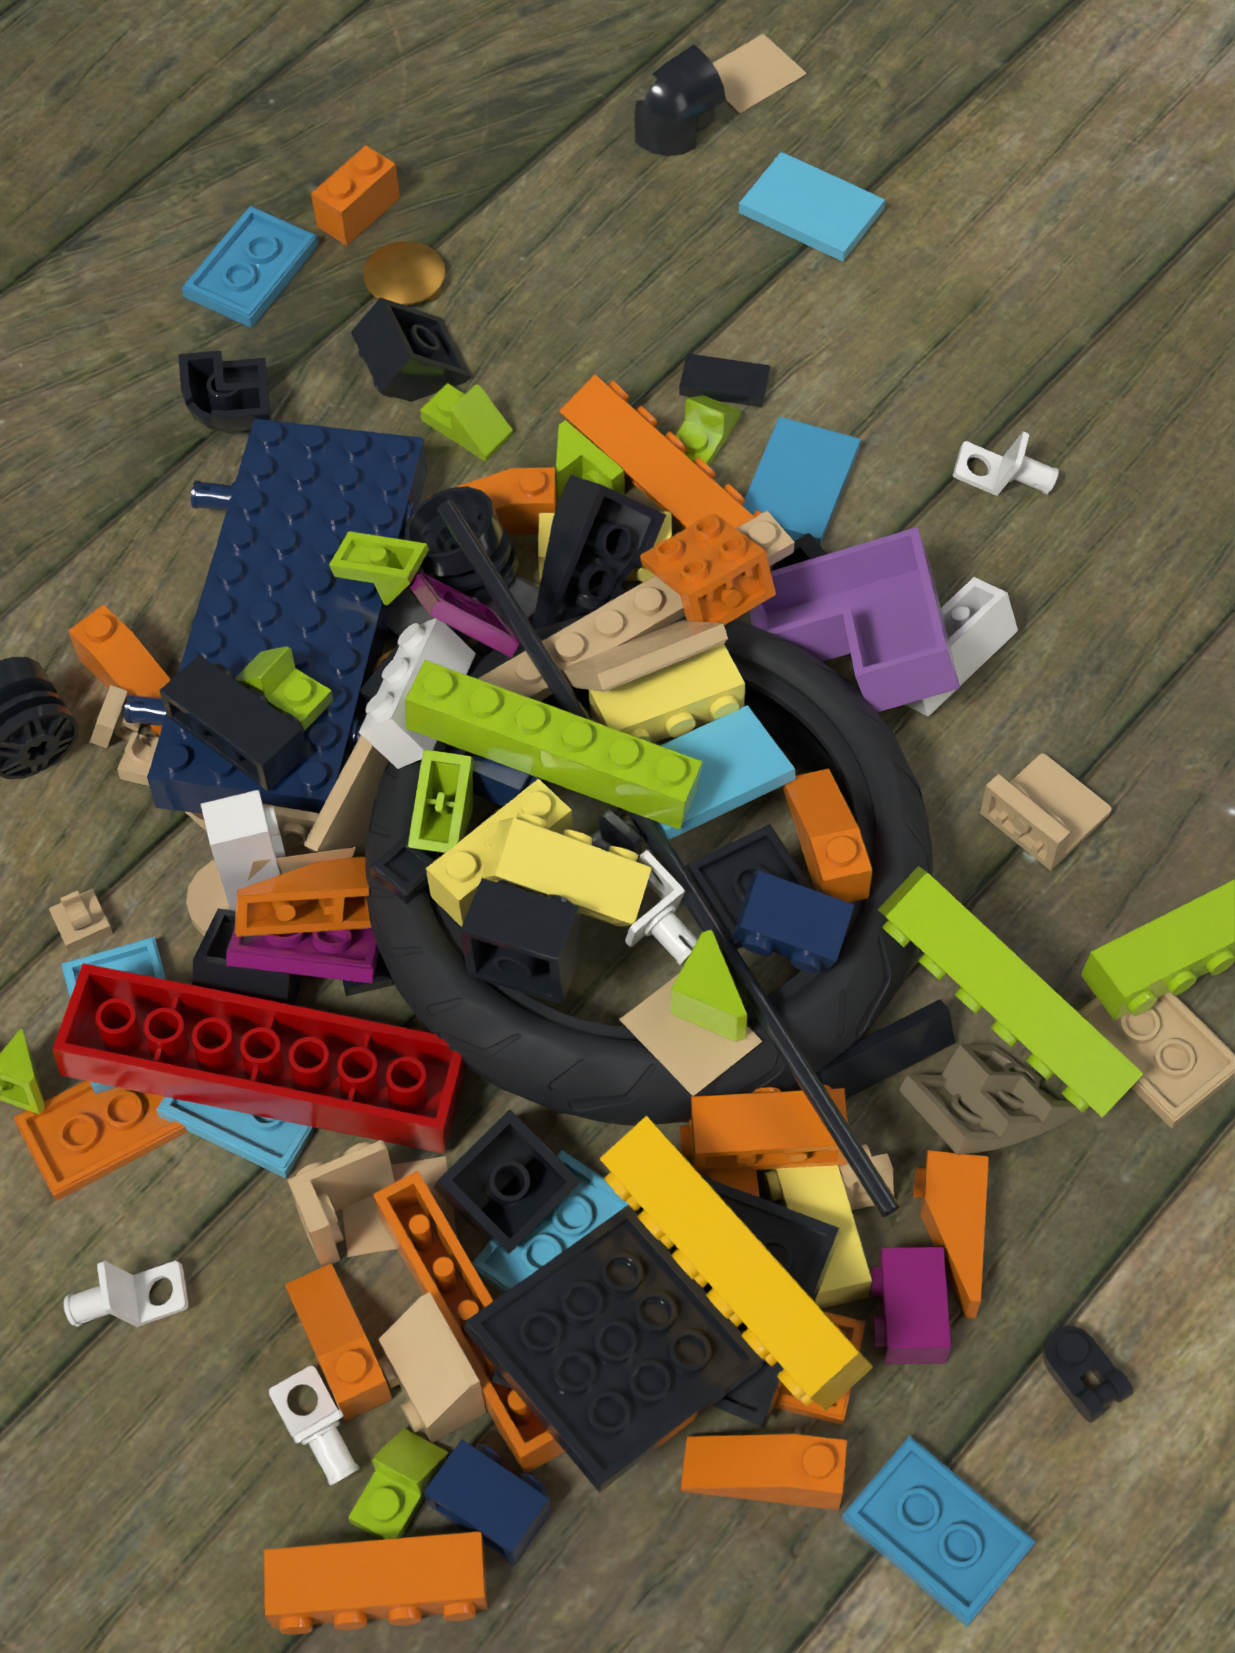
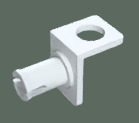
M1023 431L1003 457L970 442H963L959 450L953 476L958 480L998 496L1008 482L1013 480L1042 491L1043 494L1047 495L1056 482L1059 470L1025 456L1029 434ZM976 457L984 461L988 468V474L986 476L973 474L967 466V459Z
M646 850L640 855L638 863L652 867L647 884L662 900L629 928L625 942L632 947L645 935H653L681 967L686 963L698 941L693 933L674 914L680 906L685 890L653 855ZM652 871L659 877V879L661 880V882H662L663 884H661V883L657 880V878L654 876V874L652 873Z
M103 1261L97 1264L100 1285L75 1294H69L64 1298L65 1314L71 1325H75V1327L109 1314L139 1327L185 1311L188 1308L183 1266L178 1261H172L135 1275L107 1261ZM168 1278L173 1285L172 1295L165 1304L154 1306L149 1298L150 1289L159 1279Z
M308 1366L270 1388L269 1395L295 1444L300 1441L303 1445L309 1444L326 1474L330 1486L360 1469L355 1464L336 1427L340 1425L338 1419L344 1415L341 1409H337L314 1366ZM300 1384L312 1387L318 1397L315 1410L305 1416H298L292 1413L287 1404V1396L290 1390Z

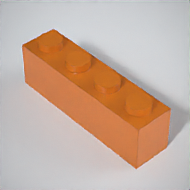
M471 1532L264 1549L265 1617L272 1628L279 1627L280 1633L289 1635L309 1633L312 1631V1625L334 1623L335 1629L356 1630L366 1627L367 1620L389 1618V1624L397 1626L420 1623L422 1615L443 1614V1619L447 1621L473 1619L476 1617V1611L488 1610L485 1545L482 1533Z

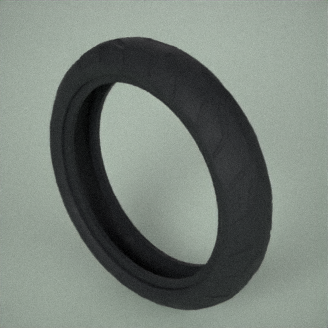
M586 615L535 629L541 641ZM684 616L683 618L679 619L678 621H676V622H674V623H677V622L682 621V620H686V621H687L686 616ZM733 620L724 625L728 637L724 644L745 682L744 706L748 705L769 735L795 754L811 772L825 769L830 770L859 827L872 867L869 898L850 902L854 904V908L837 961L827 971L820 969L818 973H811L801 970L777 990L767 995L813 1070L817 1073L849 1050L873 1026L883 1010L899 991L913 963L918 947L912 941L903 947L887 933L882 926L888 919L878 909L918 866L933 877V853L928 816L920 784L909 766L894 733L873 706L863 698V695L856 687L806 650L789 640L753 625ZM521 643L518 645L512 658L525 651ZM495 649L470 665L466 675L478 679L512 658ZM571 687L586 711L590 710L589 690ZM553 694L540 701L562 710ZM438 740L432 750L472 756L473 759L476 755ZM422 759L399 769L390 761L388 762L379 782L377 797L374 800L365 848V871L369 886V896H366L371 928L381 956L402 998L431 1033L436 1034L440 1039L442 1038L447 1042L452 1052L456 1051L462 1056L465 1066L498 1088L555 1112L603 1123L636 1126L646 1116L655 1125L689 1122L691 1120V1097L750 1094L754 1090L764 1087H773L781 1092H787L799 1086L749 1006L744 1007L747 1013L746 1025L762 1042L696 1095L692 1096L627 1027L586 1021L552 1009L523 992L467 976L461 929L457 922L431 897L429 884L410 902L405 904L371 876L370 866L404 835L407 838L410 836ZM423 850L435 861L444 854Z

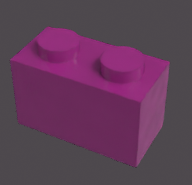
M944 1247L881 1248L878 1266H870V1276L872 1279L871 1297H880L881 1316H873L874 1347H883L884 1364L947 1363L951 1341Z

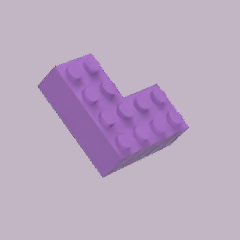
M918 527L771 571L776 595L749 611L753 626L789 640L821 662L851 653L855 677L863 698L873 706L876 712L960 689L931 565Z

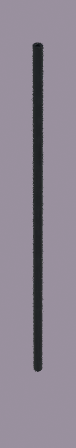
M451 500L443 502L437 509L439 515L562 710L591 720L455 503ZM626 810L657 861L685 890L682 900L701 931H713L735 985L882 1218L891 1215L900 1208V1205L656 821Z

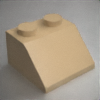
M428 1292L421 1296L378 1339L384 1357L377 1361L389 1387L393 1388L399 1384L408 1401L400 1406L414 1433L424 1429L430 1442L433 1443L485 1414L486 1408L480 1381L431 1293Z

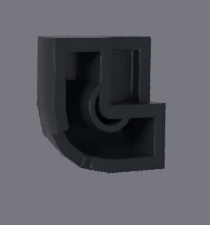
M693 44L656 70L653 76L657 80L649 89L644 101H636L634 112L635 143L652 154L663 156L683 155L696 149V132L704 130L715 120V107L726 100L724 85L718 71L711 60Z
M221 350L178 354L181 392L185 405L195 420L209 429L227 432L251 430L254 419L272 420L266 358L223 361Z

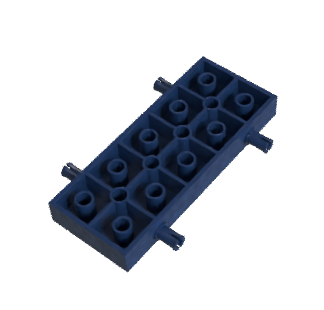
M254 419L236 481L232 485L194 481V487L191 490L192 508L226 511L179 672L200 654L214 665L217 663L224 665L236 678L261 651L288 646L292 649L295 668L332 691L333 702L303 734L307 756L268 792L169 719L166 715L162 698L129 694L127 699L130 702L125 703L124 711L126 723L135 722L162 726L147 776L156 808L203 814L202 803L259 790L262 804L320 814L361 736L359 730L367 715L365 711L367 703L360 695V689L372 676L374 667L382 655L393 601L389 605L383 604L374 583L335 577L329 564L348 531L406 540L405 528L410 515L420 503L427 475L424 438Z

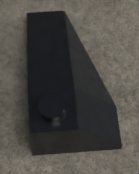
M570 475L553 516L532 624L534 630L590 614L607 604L610 599L614 600L619 597L624 591L621 585L635 567L641 568L643 566L640 555L653 548L666 515L601 484Z

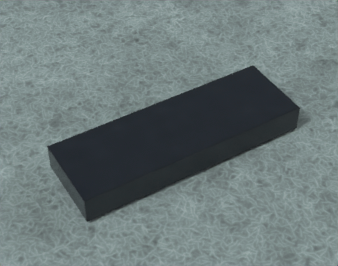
M939 999L858 1040L849 1050L816 1073L823 1085H827L831 1089L844 1088L846 1100L953 1045L955 1039L949 1008Z

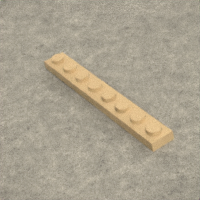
M768 511L736 528L766 551L769 567L794 552V541ZM653 576L542 642L559 669H562L667 627L683 618L685 612L680 595L658 577ZM526 651L478 678L484 682L539 702L552 695V692Z

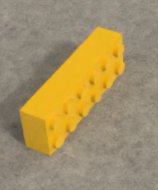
M647 1116L600 1158L611 1171L604 1177V1180L635 1211L641 1207L644 1209L637 1217L657 1240L660 1239L668 1249L674 1245L678 1247V1250L671 1255L674 1260L702 1288L708 1283L713 1287L706 1294L709 1300L735 1326L738 1327L744 1322L748 1329L741 1336L771 1366L777 1362L781 1364L784 1369L777 1377L807 1407L814 1401L827 1411L873 1368Z

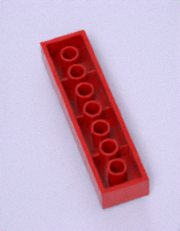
M82 963L52 1049L61 1076L378 1141L383 1140L388 1143L442 1154L446 1150L467 1068L462 1061V1056L456 1051L452 1052L448 1047L450 1045L433 1033Z

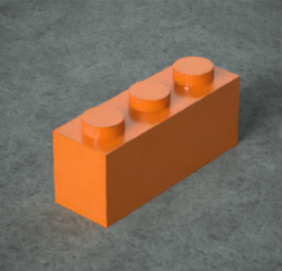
M824 1085L848 1123L844 1088L831 1089V1087ZM764 1087L756 1089L750 1094L691 1097L694 1166L699 1173L847 1165L846 1159L803 1091L781 1092L777 1088Z

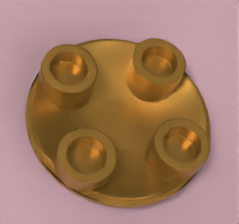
M399 241L379 248L368 258L363 270L365 286L377 301L381 297L405 306L423 301L431 302L439 298L441 295V285L445 278V266L440 255L431 247L414 241Z

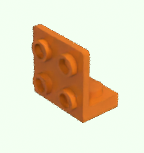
M715 513L697 520L690 527L669 539L659 542L655 547L640 555L642 565L680 595L687 621L723 623L726 625L776 595L766 551Z

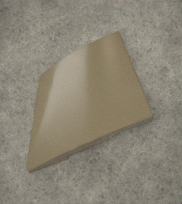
M959 1044L942 1075H907L899 1089L957 1155L996 1150L1023 1142L1066 1123L1076 1117L1080 1111L1069 1100L1059 1101L1040 1088L1042 1081L1040 1076L1018 1064L1012 1057L996 1046L988 1044Z

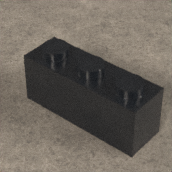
M200 654L159 690L166 715L169 719L268 792L307 756L303 736L304 728L293 715L287 712L281 714L270 706L268 700L260 691L252 687L250 689L245 688L236 681L233 674L220 663L214 665Z

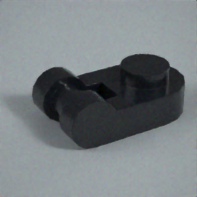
M1064 1326L1055 1330L1049 1336L1043 1351L1044 1364L1048 1372L1087 1422L1091 1423L1105 1413L1104 1407L1114 1400L1121 1403L1134 1394L1133 1387L1125 1374L1118 1368H1115L1096 1341L1085 1330L1075 1326ZM1093 1373L1101 1384L1091 1390L1084 1385L1082 1380Z

